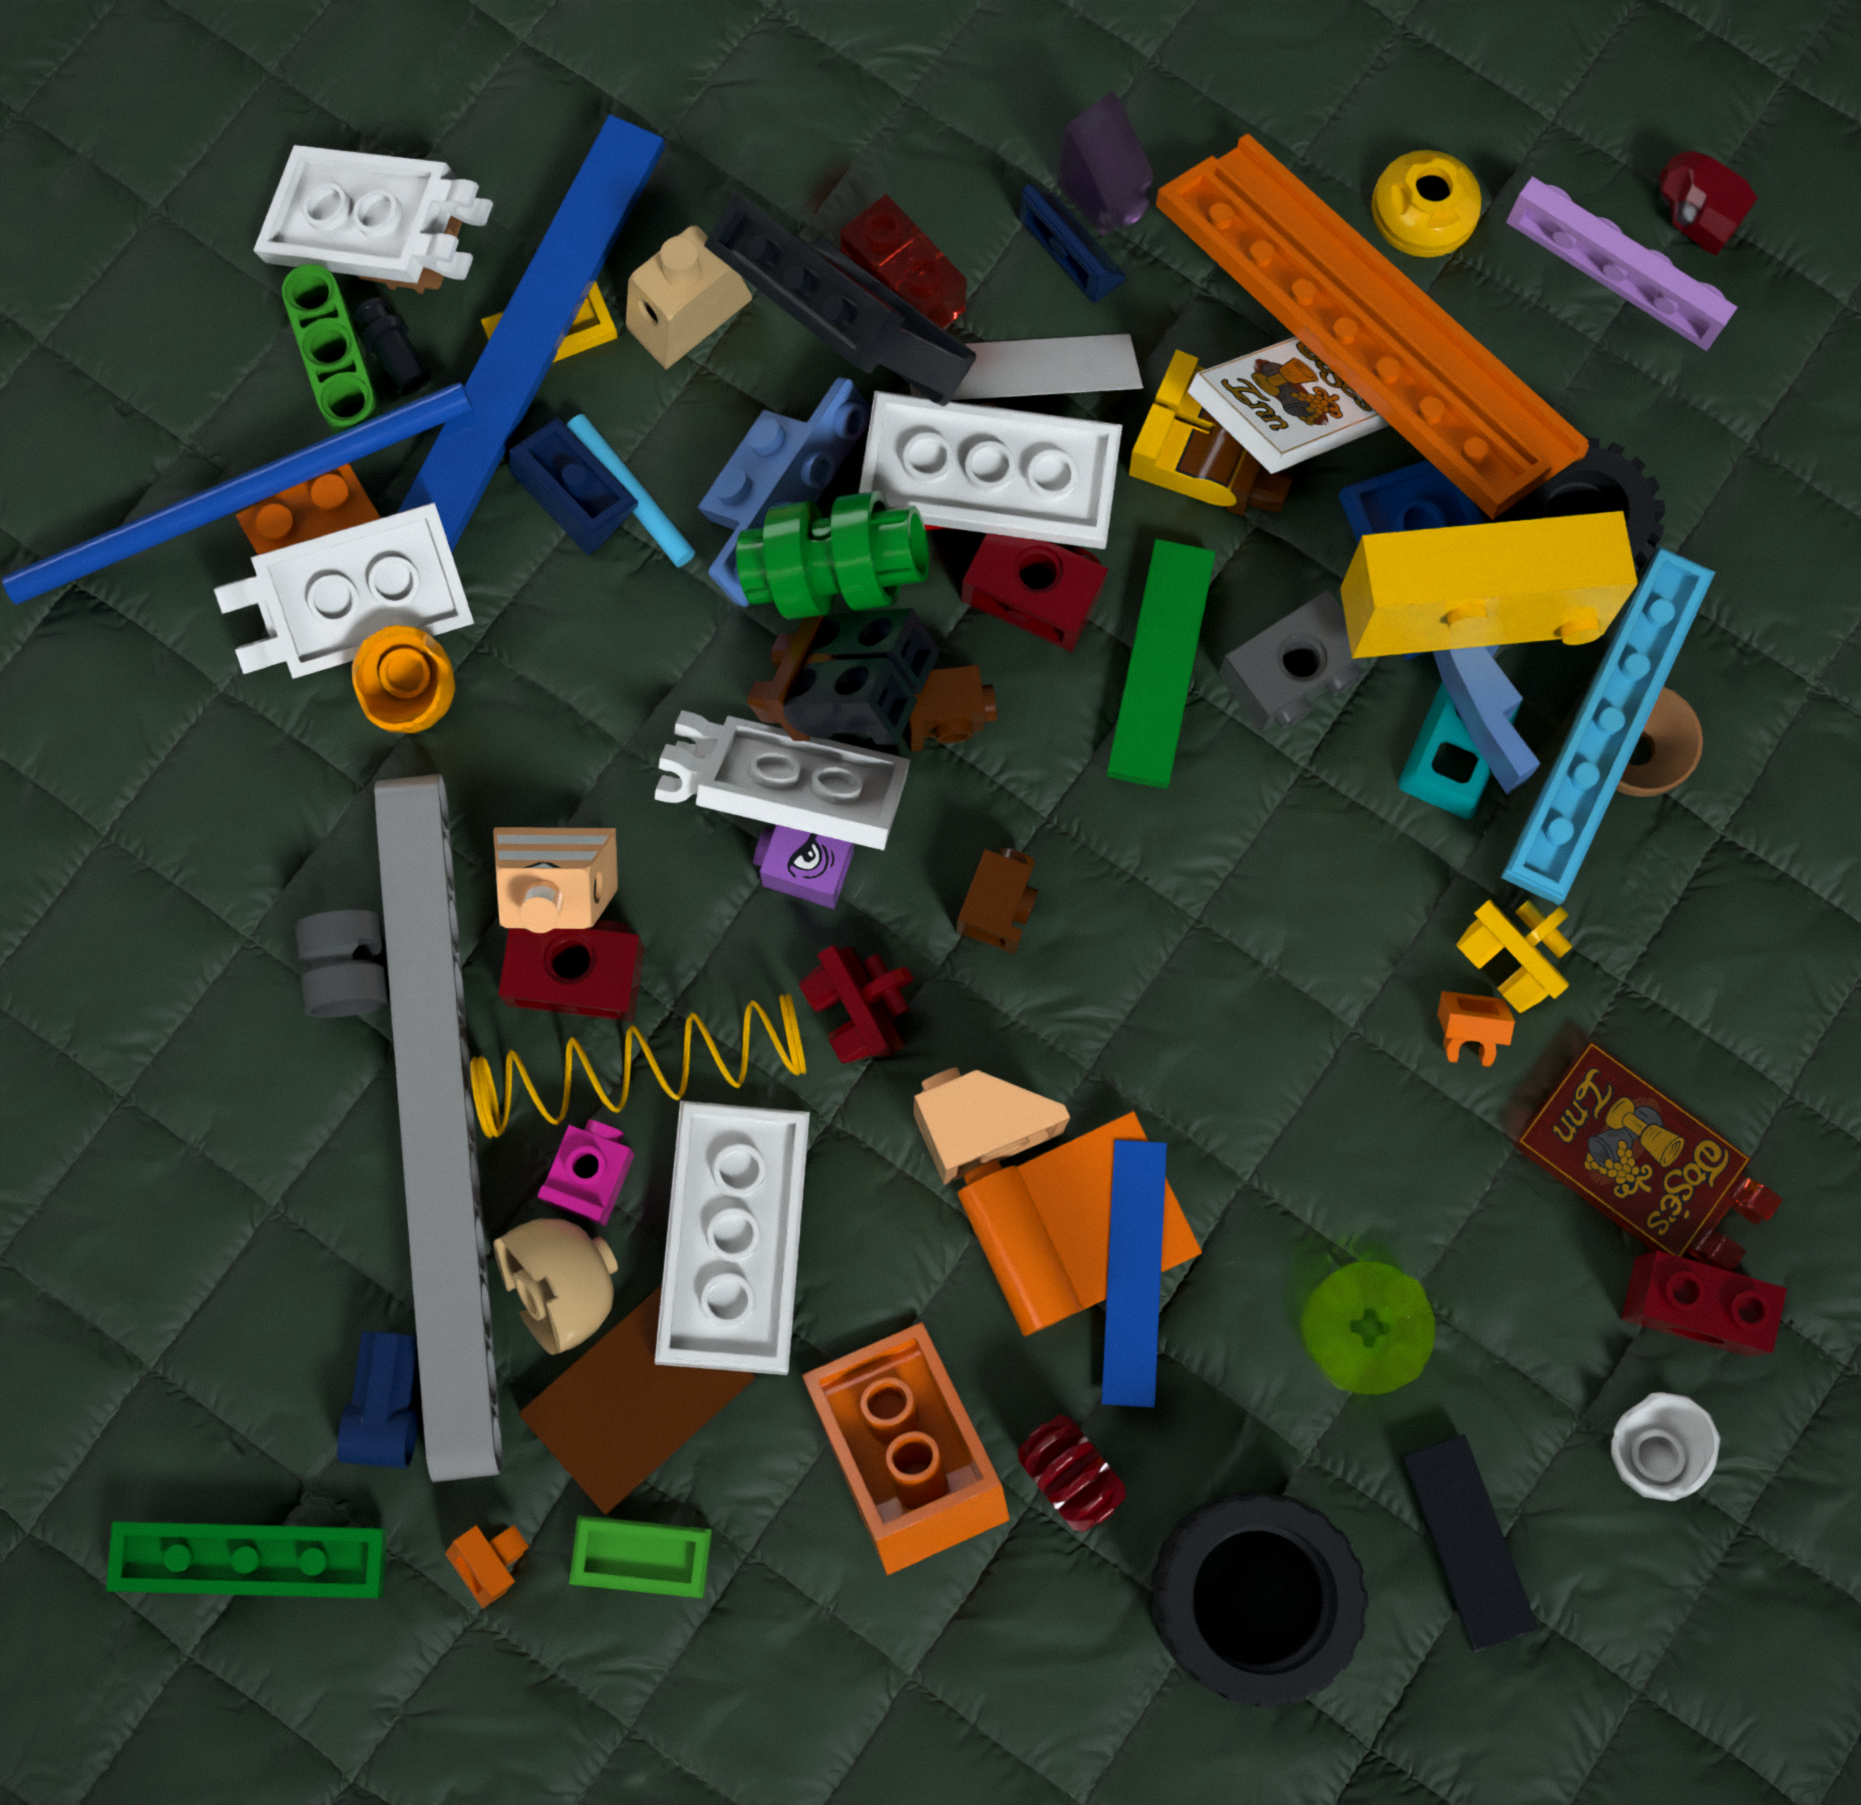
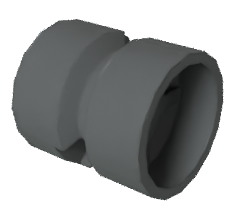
M337 910L310 915L296 922L298 959L309 965V970L300 978L303 1010L307 1016L333 1018L361 1015L381 1010L390 1004L386 969L382 965L375 963V958L384 951L381 919L378 913L368 910Z

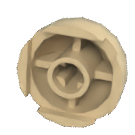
M558 1218L536 1219L519 1225L508 1231L506 1235L495 1240L493 1244L495 1259L508 1292L514 1288L517 1289L527 1309L518 1311L537 1342L549 1354L555 1355L565 1350H570L581 1344L599 1329L612 1307L614 1289L610 1274L618 1270L614 1254L601 1236L591 1240L587 1233L578 1225Z

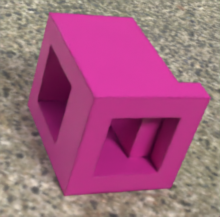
M588 1119L584 1130L569 1125L547 1180L541 1186L537 1197L547 1205L606 1227L635 1155L629 1147L621 1145L625 1133L591 1119ZM591 1155L598 1159V1171L590 1178L578 1177L575 1171L576 1163L583 1156Z

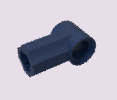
M362 1331L352 1402L346 1404L340 1421L337 1442V1455L340 1463L408 1469L410 1467L415 1451L418 1429L417 1410L413 1408L419 1365L417 1336Z

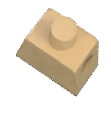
M697 225L690 226L679 236L668 239L662 245L661 250L635 270L628 279L626 328L665 370L752 300V295L741 275L704 247L708 236Z

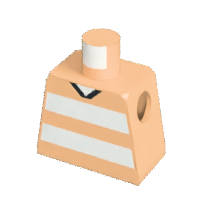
M494 828L500 926L505 928H527L535 933H545L553 928L585 929L594 926L618 889L616 828Z

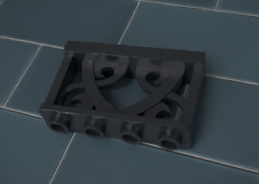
M735 192L704 244V247L852 365L871 374L877 363L893 370L933 403L942 407L948 404L976 360V353L831 242L818 238L813 246L753 200L738 192Z

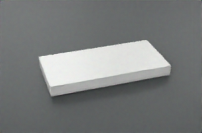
M875 391L859 493L881 492L890 509L916 506L921 514L923 523L926 525L1105 549L1122 425L949 401L946 406L942 407L925 397Z
M680 1101L655 1354L656 1365L780 1375L788 1374L810 1112Z

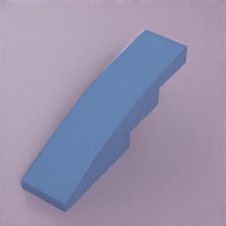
M1500 645L1432 651L1442 681L1451 695L1456 710L1463 720L1471 739L1508 795L1528 782L1540 765V762L1508 720L1512 717L1523 698L1492 658Z

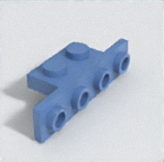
M838 377L807 423L763 410L699 504L698 508L709 521L735 530L709 569V576L735 604L742 607H747L750 604L743 593L737 570L736 544L739 533L742 530L764 527L766 513L772 506L804 501H813L816 504L870 423L872 408L850 379Z

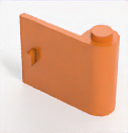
M1134 1111L1019 1166L1015 1165L1002 1169L999 1160L996 1159L978 1166L963 1175L967 1186L959 1190L957 1196L1023 1337L1040 1331L1107 1299L1115 1140L1149 1142ZM1166 1176L1161 1273L1202 1254Z

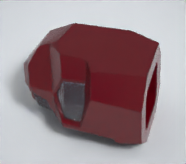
M1694 151L1682 152L1672 157L1659 175L1662 201L1670 208L1673 226L1699 244L1703 250L1715 256L1719 254L1758 199L1746 179L1714 158Z

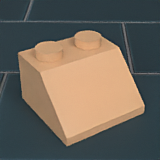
M957 1067L940 1072L924 1080L921 1083L924 1090L914 1096L913 1115L943 1185L962 1178L965 1173L996 1159L1000 1162L1061 1136L1070 1119L1065 1105L978 1070L961 1076Z

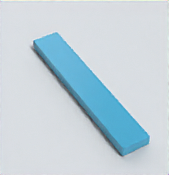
M1660 546L1655 548L1656 551L1644 568L1500 877L1557 905L1565 901L1715 574L1714 571Z

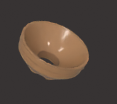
M1662 687L1640 735L1646 739L1651 749L1648 763L1638 766L1628 763L1616 790L1623 794L1637 797L1656 796L1677 787L1696 768L1703 746L1701 725L1696 713L1688 702L1673 690Z

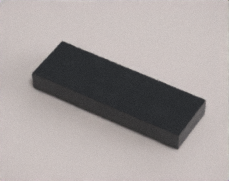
M1458 1435L1399 1456L1471 1651L1477 1652L1538 1630L1539 1628L1466 1435Z

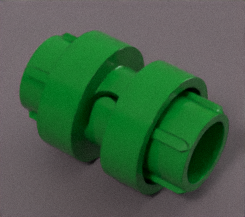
M879 491L837 497L833 504L831 517L828 518L823 517L820 509L813 501L770 507L765 516L764 527L742 530L739 533L736 544V562L740 584L748 602L752 605L775 602L780 614L785 619L792 620L827 615L832 609L835 594L841 593L848 606L854 611L894 606L898 601L901 585L926 581L929 572V550L925 526L917 507L907 506L890 509L883 494Z

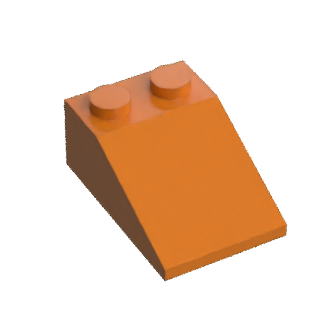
M923 1322L802 1374L808 1393L887 1576L1010 1520L1002 1484Z

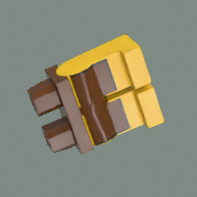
M1176 349L1156 395L1155 404H1152L1133 448L1129 476L1210 504L1227 506L1226 511L1242 517L1248 505L1281 513L1295 476L1283 471L1271 474L1188 393L1196 373L1206 369L1198 366L1199 358Z

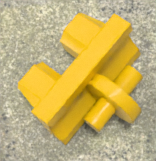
M1490 899L1474 912L1478 919L1468 927L1456 946L1478 969L1484 966L1504 947L1510 951L1522 966L1497 989L1519 1013L1538 1004L1549 994L1555 999L1569 987V982L1542 955L1535 945L1542 941L1558 959L1573 947L1572 944L1556 929L1569 914L1559 906L1546 918L1528 900L1515 911L1518 917L1532 930L1525 936Z

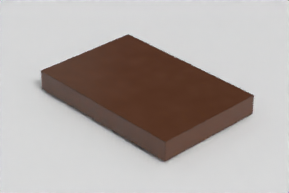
M662 1285L518 1413L605 1515H608L757 1379L752 1372L656 1365L655 1354Z

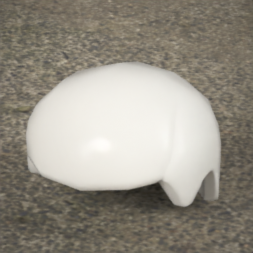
M1665 1392L1651 1393L1620 1417L1614 1428V1436L1611 1440V1457L1621 1480L1641 1496L1676 1501L1694 1493L1709 1479L1716 1467L1720 1436L1710 1413L1690 1397Z

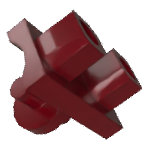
M831 945L818 953L817 956L822 964L799 982V987L809 1005L816 1012H824L840 1001L846 1007L852 1020L828 1034L829 1042L839 1061L844 1064L854 1063L871 1056H890L907 1047L893 1019L910 1010L900 990L914 980L909 968L905 966L889 972L880 954H875L862 963L853 946L839 950L837 945Z

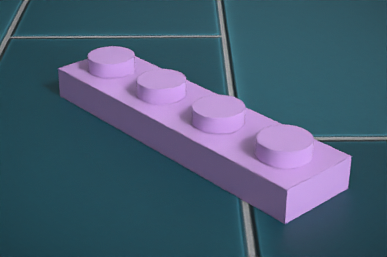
M1533 176L1519 194L1506 221L1507 224L1705 351L1709 349L1738 308L1727 301L1723 294L1714 286L1691 278L1674 267L1671 260L1664 254L1644 248L1624 235L1614 222L1606 218L1594 216L1572 202L1569 195L1559 187L1546 185Z

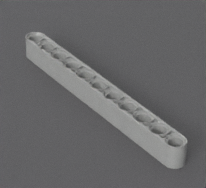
M441 774L379 780L375 783V810L427 1466L433 1483L500 1475L503 1467L502 1437L446 788Z

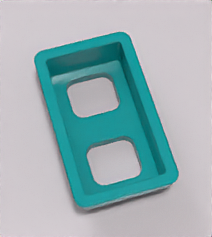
M1442 681L1398 780V786L1405 793L1464 819H1472L1478 811L1493 773L1471 739L1463 720L1457 716L1455 711L1456 705ZM1523 699L1512 717L1508 719L1513 727L1522 708ZM1441 743H1451L1472 752L1476 756L1477 763L1467 783H1458L1436 773L1432 769V761Z

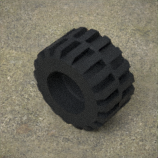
M1585 437L1588 440L1589 448L1584 458L1580 461L1575 460L1497 516L1493 523L1550 518L1548 505L1556 502L1577 503L1590 509L1594 514L1623 511L1637 575L1656 551L1654 547L1662 538L1665 526L1658 522L1666 512L1664 500L1653 499V496L1660 489L1654 476L1647 479L1643 477L1641 471L1646 465L1637 456L1629 462L1621 456L1625 449L1624 447L1612 442L1608 449H1603L1599 447V438Z

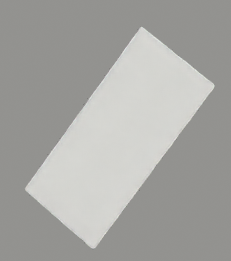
M1130 334L967 343L964 345L976 353V360L950 400L1143 388ZM910 384L911 396L927 398Z

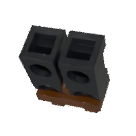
M913 608L837 614L830 616L827 620H825L823 615L803 618L795 634L778 635L771 649L772 663L778 671L773 681L754 683L747 697L748 705L761 722L780 723L793 741H809L810 737L829 738L834 733H869L876 744L897 745L918 701L914 694H921L941 650Z

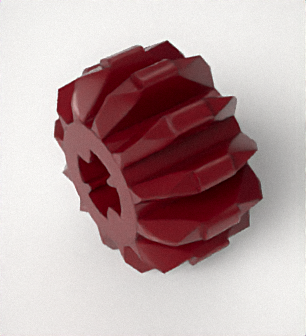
M1059 1414L1048 1423L1043 1422L1029 1434L1030 1437L1018 1448V1460L1072 1529L1084 1533L1097 1523L1100 1525L1115 1513L1114 1509L1126 1498L1125 1485L1070 1417Z

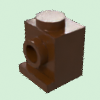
M979 665L931 670L921 694H914L918 701L907 722L911 752L923 750L924 738L936 737V741L939 743H958L971 739L974 736L973 732L983 731L984 723L997 721L993 684L982 685Z
M1000 848L999 853L984 849L959 914L956 933L1016 954L1023 930L1013 927L1015 921L1026 925L1034 906L1039 889L1028 886L1036 861L1022 852L1009 848Z

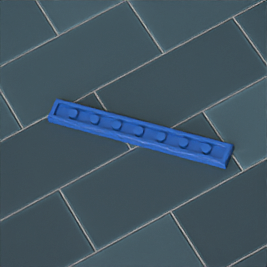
M609 114L464 386L473 410L445 422L397 512L400 513L435 502L451 553L458 543L557 355L559 347L567 336L665 149L663 137Z

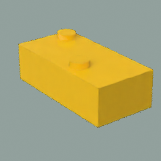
M1617 511L1362 535L1340 590L1351 657L1355 659L1562 639V642L1567 645L1589 643L1604 634L1638 582L1624 512Z

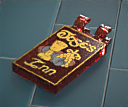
M1592 1041L1584 1046L1512 1145L1653 1251L1658 1250L1679 1257L1688 1252L1700 1263L1733 1272L1746 1251L1730 1238L1713 1231L1726 1211L1731 1206L1743 1218L1754 1225H1758L1762 1219L1766 1222L1769 1221L1783 1201L1771 1189L1741 1174L1752 1158Z

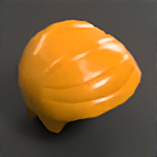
M400 625L384 627L363 641L352 663V683L364 714L374 725L386 731L400 733L423 731L432 727L441 719L451 706L456 688L451 661L441 644L428 633L415 627Z

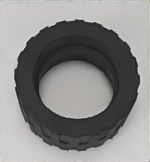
M1240 1492L1227 1494L1223 1498L1209 1500L1197 1506L1196 1511L1189 1516H1184L1173 1527L1175 1530L1167 1541L1164 1540L1157 1554L1159 1559L1156 1569L1152 1570L1150 1586L1153 1587V1602L1150 1603L1153 1618L1156 1619L1160 1630L1158 1635L1164 1647L1171 1651L1176 1658L1175 1662L1186 1674L1193 1677L1204 1687L1228 1700L1240 1704L1243 1702L1252 1703L1257 1707H1275V1704L1281 1703L1294 1704L1306 1700V1696L1317 1690L1323 1691L1334 1682L1332 1679L1342 1669L1347 1668L1354 1658L1352 1654L1359 1640L1362 1641L1365 1631L1364 1617L1365 1609L1368 1608V1591H1365L1362 1575L1365 1574L1360 1559L1355 1557L1350 1547L1351 1542L1342 1530L1335 1528L1329 1521L1330 1518L1317 1508H1309L1302 1504L1301 1500L1287 1495ZM1266 1531L1287 1539L1306 1556L1317 1577L1319 1606L1311 1632L1295 1651L1272 1662L1248 1663L1227 1656L1207 1638L1199 1624L1195 1611L1194 1586L1202 1562L1220 1542L1241 1532Z

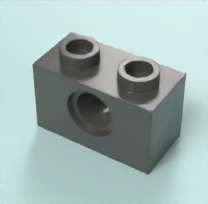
M1326 590L1228 653L1224 658L1218 675L1261 734L1277 723L1282 730L1291 727L1312 711L1313 707L1310 701L1329 690L1333 697L1348 690L1364 676L1360 669L1367 657L1352 659L1344 610L1331 592ZM1288 657H1299L1310 665L1313 674L1308 677H1296L1286 670L1283 660Z

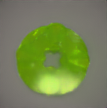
M1356 1262L1345 1265L1323 1278L1319 1285L1314 1288L1306 1299L1302 1310L1300 1332L1304 1350L1310 1361L1315 1363L1319 1372L1326 1376L1329 1382L1349 1393L1377 1395L1394 1391L1420 1375L1433 1350L1435 1319L1432 1307L1426 1299L1425 1290L1417 1280L1406 1276L1397 1268L1387 1264ZM1364 1309L1375 1312L1376 1321L1384 1323L1385 1333L1375 1337L1374 1347L1363 1346L1362 1336L1357 1333H1351V1321L1362 1319Z

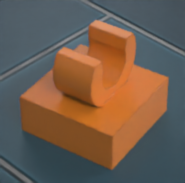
M1441 991L1437 1016L1445 1034L1443 1045L1449 1062L1457 1063L1459 1049L1463 1043L1478 1041L1481 1043L1478 1054L1482 1066L1490 1067L1496 1058L1497 1050L1495 1044H1511L1515 1020L1506 1000Z
M476 1525L454 1540L445 1555L481 1608L484 1609L505 1594L515 1582L506 1567L524 1554L523 1552L529 1548V1545L515 1525L502 1532L490 1542L486 1540Z

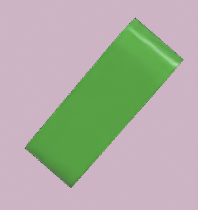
M315 264L301 265L293 269L285 278L282 286L283 300L318 407L333 435L384 413L349 308L332 273L323 266ZM314 298H327L324 304L317 308H305L307 303ZM334 350L346 351L341 359L335 362H322V359ZM354 403L364 404L358 414L347 418L339 417L340 412L346 406Z

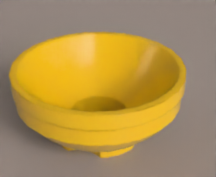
M1420 150L1402 155L1389 164L1378 179L1374 189L1371 210L1379 233L1389 244L1401 252L1412 256L1429 258L1453 252L1468 240L1480 216L1482 197L1476 178L1464 163L1440 151ZM1427 175L1438 176L1447 183L1450 195L1442 201L1426 200L1419 194L1416 181Z

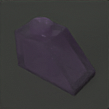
M1111 91L1064 127L1057 187L1102 236H1105L1119 224L1123 227L1133 224L1144 214L1150 204L1149 195L1154 173L1120 99Z

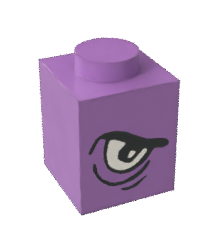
M776 825L774 830L764 828L756 847L753 864L761 866L760 876L763 887L835 909L854 854V843Z

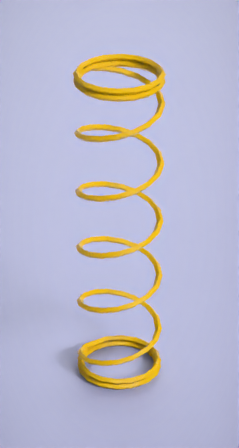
M787 993L786 996L781 994L779 997L792 1064L765 1011L759 1003L751 1000L746 1007L744 1017L742 1063L738 1082H735L729 1074L701 1018L691 1012L685 1026L683 1073L678 1094H674L669 1088L639 1028L631 1024L626 1034L623 1089L621 1100L617 1107L613 1106L602 1090L579 1041L571 1036L566 1048L562 1110L557 1119L552 1118L546 1111L518 1053L510 1049L506 1060L505 1102L502 1122H500L497 1095L490 1067L485 1057L480 1055L479 1058H476L474 1056L470 1062L471 1083L483 1133L491 1139L492 1136L499 1137L505 1130L511 1105L513 1059L540 1113L548 1122L558 1126L565 1118L569 1105L573 1045L602 1102L611 1111L619 1113L625 1106L628 1097L633 1032L637 1036L662 1088L669 1097L678 1101L684 1095L688 1082L693 1019L699 1026L723 1076L729 1084L739 1088L744 1082L747 1073L752 1006L759 1013L788 1070L797 1076L800 1073L805 1075L807 1069L792 995Z

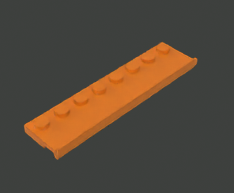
M1248 133L1240 137L1238 146L1224 156L1216 159L1212 155L1158 189L1156 206L1492 520L1575 460L1580 461L1585 457L1589 444L1582 434Z

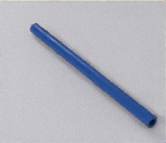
M459 381L2 576L4 589L11 601L18 605L473 410V406L463 384Z

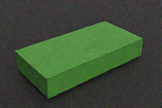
M578 1515L569 1584L704 1598L713 1529Z

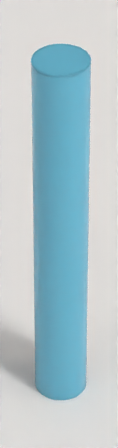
M580 414L571 419L566 426L638 501V507L632 513L675 566L681 567L689 562L696 551L584 414Z

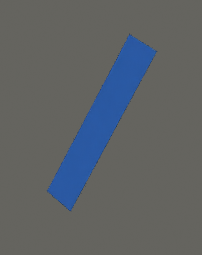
M1115 1140L1102 1386V1404L1155 1408L1167 1143Z

